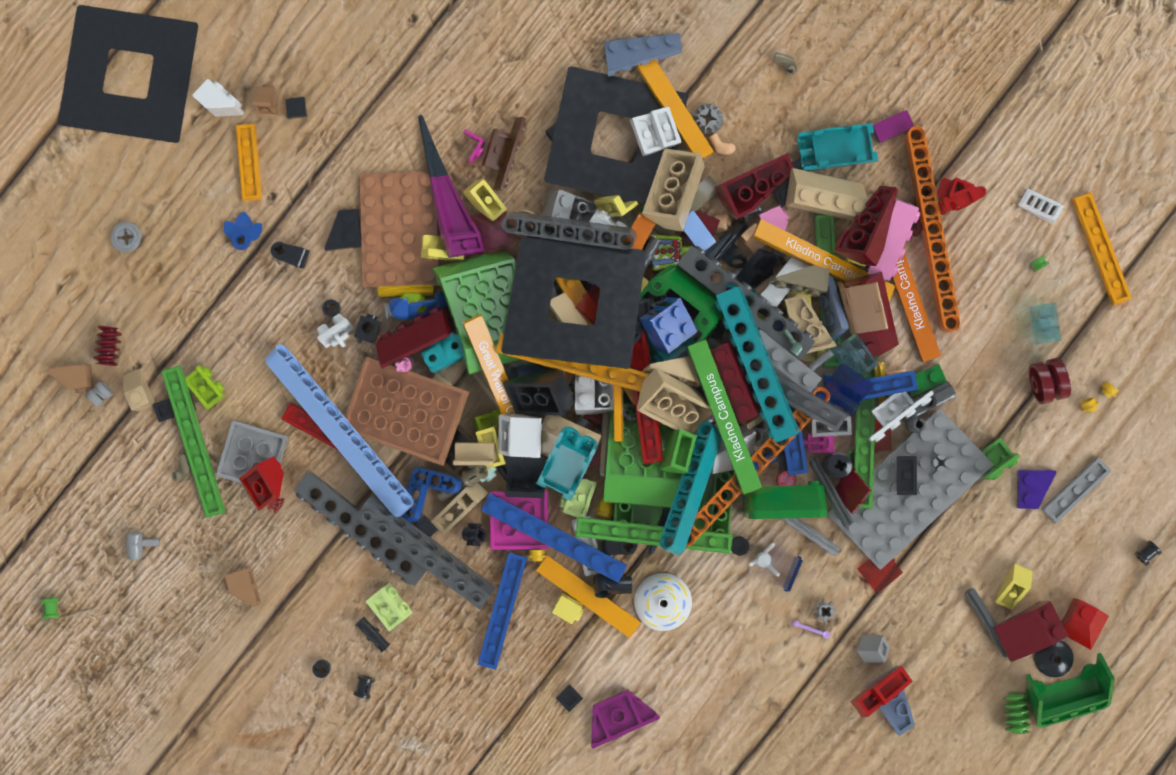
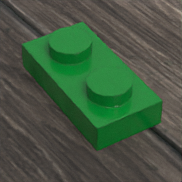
M940 364L915 374L918 390L908 391L910 397H913L946 383L947 380Z

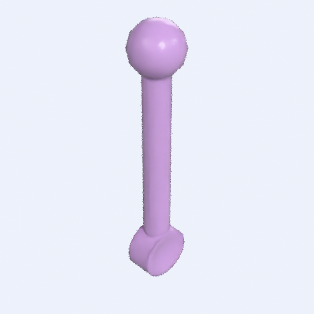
M798 620L792 622V626L795 628L800 627L815 632L826 639L830 637V633L826 630L820 631L801 624Z

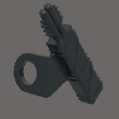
M736 219L721 238L728 233H731V235L714 259L720 262L723 258L732 268H743L747 264V258L735 245V242L748 228L746 222ZM742 260L743 262L740 264H735L732 261Z

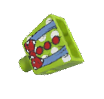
M650 235V237H655L662 242L654 255V261H651L652 274L660 273L669 265H677L691 246H682L681 237Z

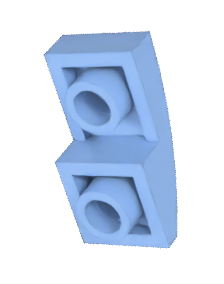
M691 209L683 231L695 247L699 246L706 251L716 241Z

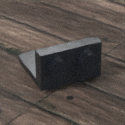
M540 454V458L506 456V497L544 498L545 488L536 483L546 464L545 455Z

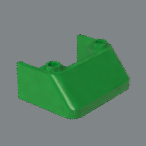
M677 265L667 266L650 280L641 292L640 299H648L650 293L660 297L665 295L669 289H672L700 311L694 323L696 328L703 334L697 342L705 339L708 341L709 337L722 323L723 318H725L723 312L719 311L716 306V295Z
M808 481V485L762 486L760 489L743 495V517L748 519L827 517L824 485L819 484V481Z
M1097 653L1096 664L1091 663L1083 667L1080 676L1045 686L1042 681L1033 680L1031 675L1027 674L1025 690L1028 693L1029 704L1037 726L1043 728L1106 709L1111 705L1115 678L1101 653Z

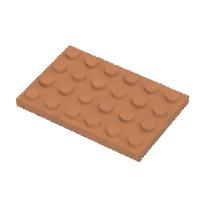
M429 172L360 174L363 288L405 285L438 286L432 269L439 266V260L421 258L422 236H438V219Z
M366 357L345 418L359 435L364 438L444 466L469 392L410 371L398 372L396 371L397 367L393 365L382 369L378 360Z

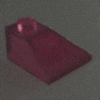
M506 211L494 221H491L482 213L470 215L480 232L484 252L512 247L510 233L502 228V220L507 216Z

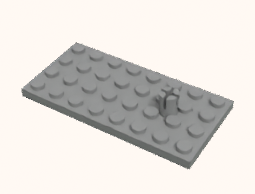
M938 409L925 421L926 426L923 430L913 432L874 468L872 509H857L854 514H851L847 509L853 524L846 528L842 525L833 507L827 512L832 520L879 570L889 563L994 465L941 409ZM896 456H917V495H897Z

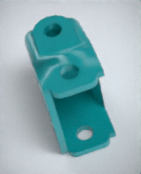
M453 332L449 337L430 345L421 352L428 368L434 373H440L464 360V350L457 334L454 335Z

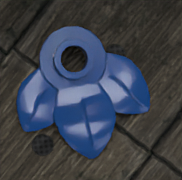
M243 212L237 217L235 223L225 221L224 233L231 239V243L236 249L245 250L252 241L260 237L262 224H252L250 217ZM243 237L244 243L239 244V239Z

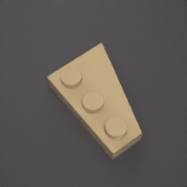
M804 295L784 299L788 318L794 320L798 324L797 328L802 332L806 330L814 336L812 340L815 341V344L807 354L837 346ZM793 333L794 339L798 342V335Z

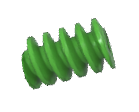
M1008 692V696L1003 697V700L1009 701L1008 704L1003 705L1004 708L1009 709L1004 715L1010 717V719L1004 721V723L1010 724V727L1005 728V731L1014 734L1030 733V731L1026 730L1030 728V724L1026 722L1030 719L1026 715L1029 712V708L1025 707L1029 701L1024 699L1028 697L1027 692Z

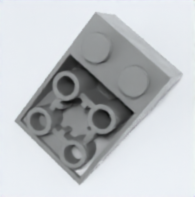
M553 189L548 192L542 215L589 222L597 211V207L590 200L560 189ZM546 224L548 230L554 231V227L551 224ZM565 227L567 233H574L571 227Z

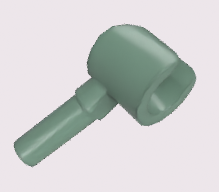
M786 329L783 332L793 344L789 350L794 355L799 356L803 348Z

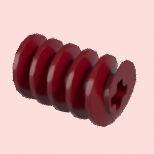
M99 325L97 328L103 332L96 334L102 340L95 341V344L101 346L94 349L95 352L99 353V355L93 357V359L98 361L95 364L118 366V363L114 362L113 359L119 358L114 352L120 351V348L115 346V344L121 343L120 340L116 339L117 336H122V333L117 331L120 328Z

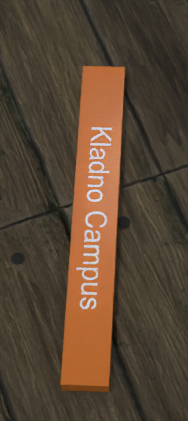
M904 253L903 258L898 259L896 264L898 270L895 277H892L921 361L925 362L940 357L941 353Z

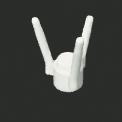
M771 543L763 551L758 552L755 559H752L749 563V566L757 564L760 567H767L772 573L779 576L778 571L771 566V556L768 554L775 544Z

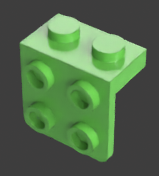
M999 437L981 450L994 464L981 478L987 480L997 479L1003 474L1001 472L1007 467L1010 469L1018 463L1017 459L1020 455L1012 453Z

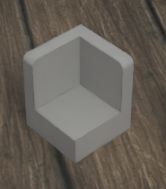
M862 635L857 652L864 662L885 663L890 646L883 635Z

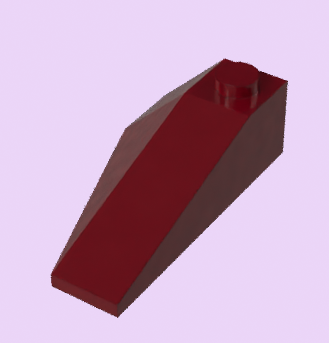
M879 186L867 201L866 208L860 216L857 214L853 220L855 222L852 226L842 232L834 251L859 264L877 266L884 251L898 189L896 187Z

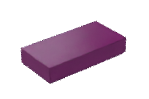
M907 110L873 125L874 134L879 143L914 127Z

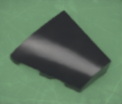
M759 248L736 278L741 284L745 282L752 289H756L764 280L773 275V269L779 264L784 266L787 261L772 252Z

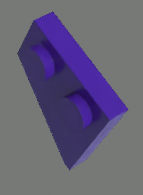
M1017 470V508L1039 509L1056 475V471Z

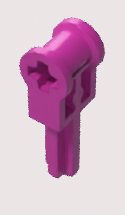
M807 433V437H803L804 449L811 453H835L834 437L836 436L812 437V433Z

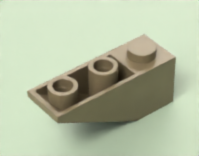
M812 265L769 279L767 283L774 284L775 288H791L792 292H808L809 296L817 297L828 291L830 269Z

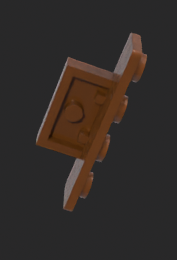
M524 117L515 118L510 134L498 129H493L482 165L498 171L493 190L503 191L508 185V174L514 166L515 152L520 147L519 139L526 128V118Z

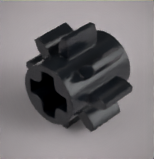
M468 523V527H465L462 531V538L464 541H467V546H480V542H483L486 538V532L481 528V523Z

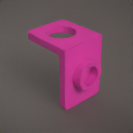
M465 129L464 134L478 142L477 147L469 158V163L473 165L476 158L480 159L485 150L483 148L485 141Z

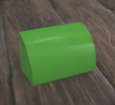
M682 429L670 432L663 454L664 461L661 462L660 469L671 473H688L697 436Z

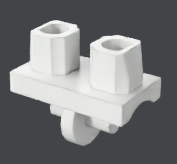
M337 314L332 319L335 324L329 329L326 324H322L317 328L319 334L317 338L326 348L330 345L335 347L338 344L345 347L346 343L344 340L350 337L348 333L355 329L341 314Z

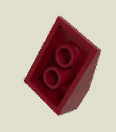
M1039 601L993 627L1010 662L1052 646L1068 637L1051 601Z

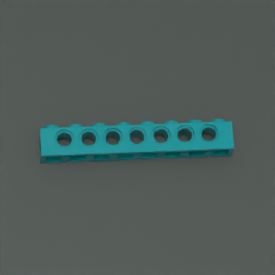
M741 286L716 295V306L724 314V326L727 330L730 329L732 334L730 337L731 343L739 351L738 360L741 366H745L747 371L745 373L746 380L754 388L752 394L756 403H760L762 408L760 414L763 421L767 420L769 425L767 431L771 440L774 439L775 443L799 434L800 430ZM732 304L737 305L739 309L737 315L730 313L729 309ZM740 322L746 326V331L743 334L737 331V325ZM746 341L753 343L754 348L751 352L746 351L744 348ZM754 359L759 360L761 363L759 370H755L752 367ZM761 378L768 380L769 385L767 388H762L759 385ZM768 396L775 398L776 405L774 407L767 404ZM775 415L783 417L784 422L782 425H777L774 422Z

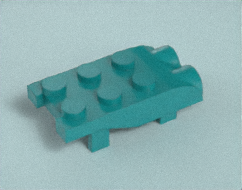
M873 123L798 133L797 143L802 170L811 172L878 162L877 151L873 152L871 134L874 133Z
M572 427L563 428L536 484L543 488L548 486L562 493L563 498L571 501L597 450V441L590 436L579 435V432Z

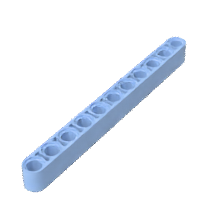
M277 345L265 358L266 364L394 516L401 517L414 504L411 495L285 346Z

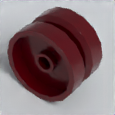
M1059 357L1049 359L1045 364L1043 362L1030 364L1028 372L1029 381L1038 403L1042 405L1053 402L1054 398L1062 400L1070 397L1071 383L1065 364Z

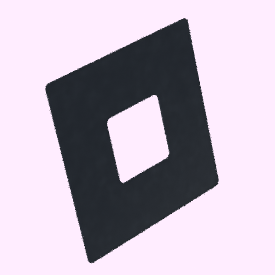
M79 5L76 11L58 124L67 127L178 143L181 135L198 24L190 21ZM110 49L153 55L154 60L146 99L103 92Z
M570 66L567 71L544 178L545 182L604 196L619 195L621 200L637 201V203L645 205L664 150L642 156L638 146L635 162L629 163L594 155L591 153V146L599 112L635 118L662 108L648 85L620 77H608L607 74ZM676 91L686 107L688 95L684 92ZM678 145L672 146L667 149L677 150Z
M522 237L520 239L506 320L502 353L628 369L631 364L646 251ZM555 278L592 281L601 284L594 325L556 322L548 319Z

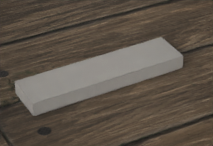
M1096 457L1041 510L1054 523H1057L1099 484L1111 470L1099 457Z

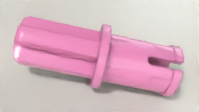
M407 356L395 363L397 366L396 371H409L414 364V360Z

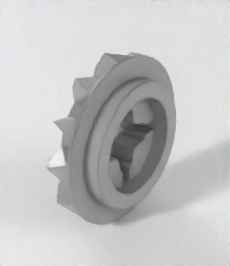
M712 103L703 104L695 110L693 120L702 133L712 134L722 126L723 113L719 107ZM710 111L711 118L714 120H710L707 126H705L706 120L703 116H707V113Z
M122 222L112 230L111 242L117 250L129 253L136 250L141 244L142 234L135 224ZM126 232L128 235L134 236L128 240V244L125 240L119 239L124 237Z

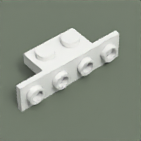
M933 391L927 392L916 402H913L906 392L893 394L873 409L871 413L881 424L882 428L868 438L869 442L873 440L878 442L885 436L884 432L887 429L893 430L901 424L900 419L904 416L909 418L917 412L915 410L917 406L921 404L923 407L932 400L930 396L934 394Z

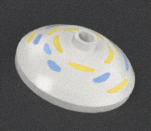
M657 573L647 577L639 585L635 593L634 605L639 619L646 626L658 631H668L679 627L688 618L692 607V598L687 585L680 578L669 573ZM662 600L667 601V605L665 607H662L660 605V602Z

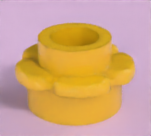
M1108 381L1101 384L1103 388L1100 391L1109 398L1112 395L1116 397L1115 394L1119 391Z
M1094 397L1085 399L1080 403L1081 411H1086L1087 414L1094 412L1098 409L1099 401H1096Z
M529 549V555L527 556L531 558V561H543V558L547 555H545V549Z

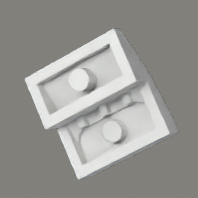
M669 107L654 110L649 114L630 120L642 156L681 143Z

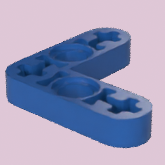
M414 468L410 476L407 492L413 498L414 491L418 490L419 497L417 500L413 498L416 506L413 505L402 517L408 522H417L422 514L428 488L456 494L461 489L462 483L460 479L456 476L426 468ZM419 474L427 476V478L421 479L419 478ZM438 475L439 483L435 486L433 478ZM446 482H452V483H454V486L451 487V486L445 485V483H446Z

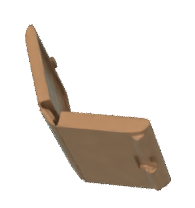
M841 280L837 282V292L842 302L851 334L888 329L878 282L849 286L848 288H845Z

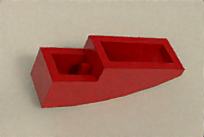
M899 666L874 682L850 702L861 717H869L880 706L890 702L913 681L905 669Z

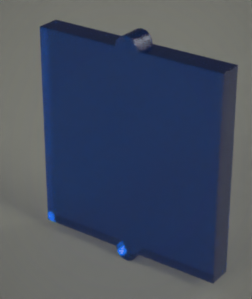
M802 557L794 558L783 584V591L790 592L803 562Z

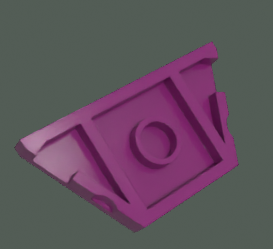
M629 689L593 705L591 747L594 749L660 719V716Z

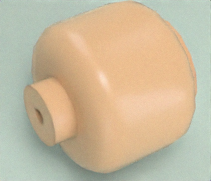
M716 214L714 218L720 220L716 233H725L732 225V219H729L727 214Z

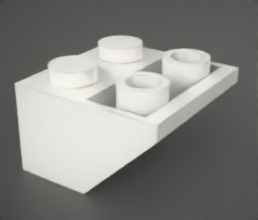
M207 79L192 95L215 117L239 116L245 113L241 109L243 105L216 80L212 83Z
M575 375L576 414H600L614 410L612 384Z
M522 414L499 415L498 454L511 457L540 458L541 418Z

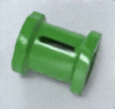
M59 597L41 599L44 613L42 619L60 617L57 609Z

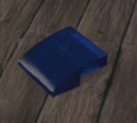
M841 362L824 388L830 394V401L851 415H854L874 383Z

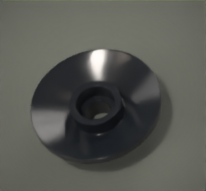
M1062 640L1035 652L1036 666L1046 676L1061 677L1068 673L1073 665V652L1070 646ZM1055 656H1059L1058 662H1054Z

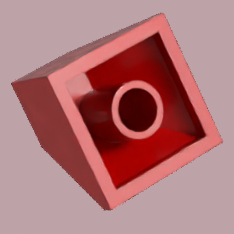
M273 456L255 465L239 478L258 511L280 496L284 472L280 463Z
M1073 598L1061 622L1068 634L1067 638L1092 650L1109 616L1080 599Z

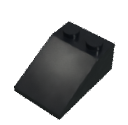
M542 370L503 382L516 414L564 416L575 402L562 370Z

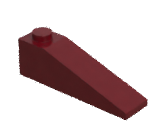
M788 153L714 188L722 205L735 219H739L755 211L790 176L791 168H794Z

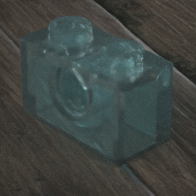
M1056 303L1030 307L1036 345L1062 341Z
M853 334L831 350L853 381L867 374L878 365V362L857 334Z

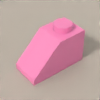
M777 206L760 214L757 219L758 221L762 219L785 231L789 217L785 209Z

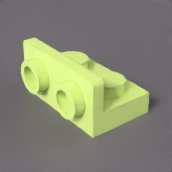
M582 478L571 501L561 497L559 502L560 511L575 517L585 518L596 482Z
M390 583L365 601L388 631H391L412 614L408 604L403 601L397 590Z

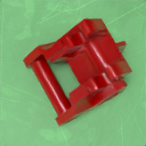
M943 178L937 191L940 199L938 202L940 214L945 215L951 210L959 211L986 195V188L983 186L975 187L974 184L959 178H954L953 180Z

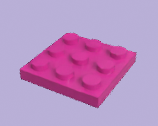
M505 491L490 492L548 523V491H545L544 498L506 497ZM490 516L491 550L549 549V546Z

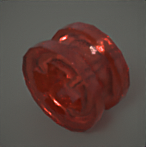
M278 497L268 505L267 509H273L276 514L282 507L285 499Z

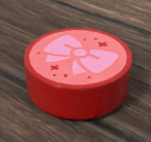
M784 470L777 475L776 482L778 486H795L796 477L795 475L789 476L787 470Z

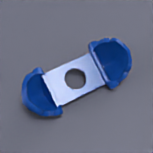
M443 291L436 293L435 299L408 303L407 298H393L389 303L391 314L399 320H410L421 314L424 317L429 314V310L437 306L439 308L444 306L447 309L449 308ZM420 306L427 307L426 311L418 313L417 309Z

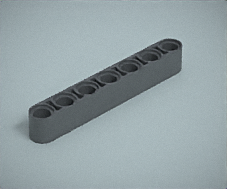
M514 211L508 213L502 220V228L508 233L624 250L630 249L637 239L635 230L629 227ZM508 219H514L516 226L509 224ZM527 221L533 222L535 229L530 228L527 225ZM546 224H551L554 227V231H549L546 228ZM565 227H571L574 233H567ZM584 230L592 231L593 236H586ZM603 233H610L612 235V239H606L603 236ZM628 235L632 241L625 242L622 236Z

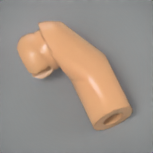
M717 133L709 137L716 153L728 156L735 152V145L733 143L721 142Z

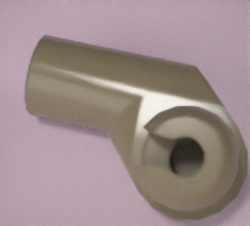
M776 52L773 62L782 64L787 75L793 76L796 74L797 66L794 59Z
M187 454L178 456L180 467L176 472L172 473V479L176 482H182L191 472Z

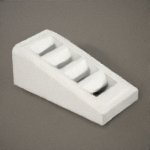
M1030 189L1025 191L1018 204L1019 207L1050 224L1057 220L1064 207L1060 203ZM1030 196L1034 197L1030 205H1027L1026 203ZM1037 200H1039L1040 203L1038 207L1034 208V205L1036 204ZM1044 204H1046L1047 207L1045 211L1042 212L1041 209L1043 208ZM1051 208H1053L1054 211H1053L1052 215H1048V213L1050 212Z

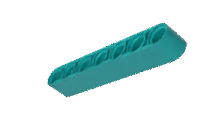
M709 421L702 422L697 429V438L688 473H684L681 476L660 538V546L674 555L682 554L686 548L722 440L717 426Z

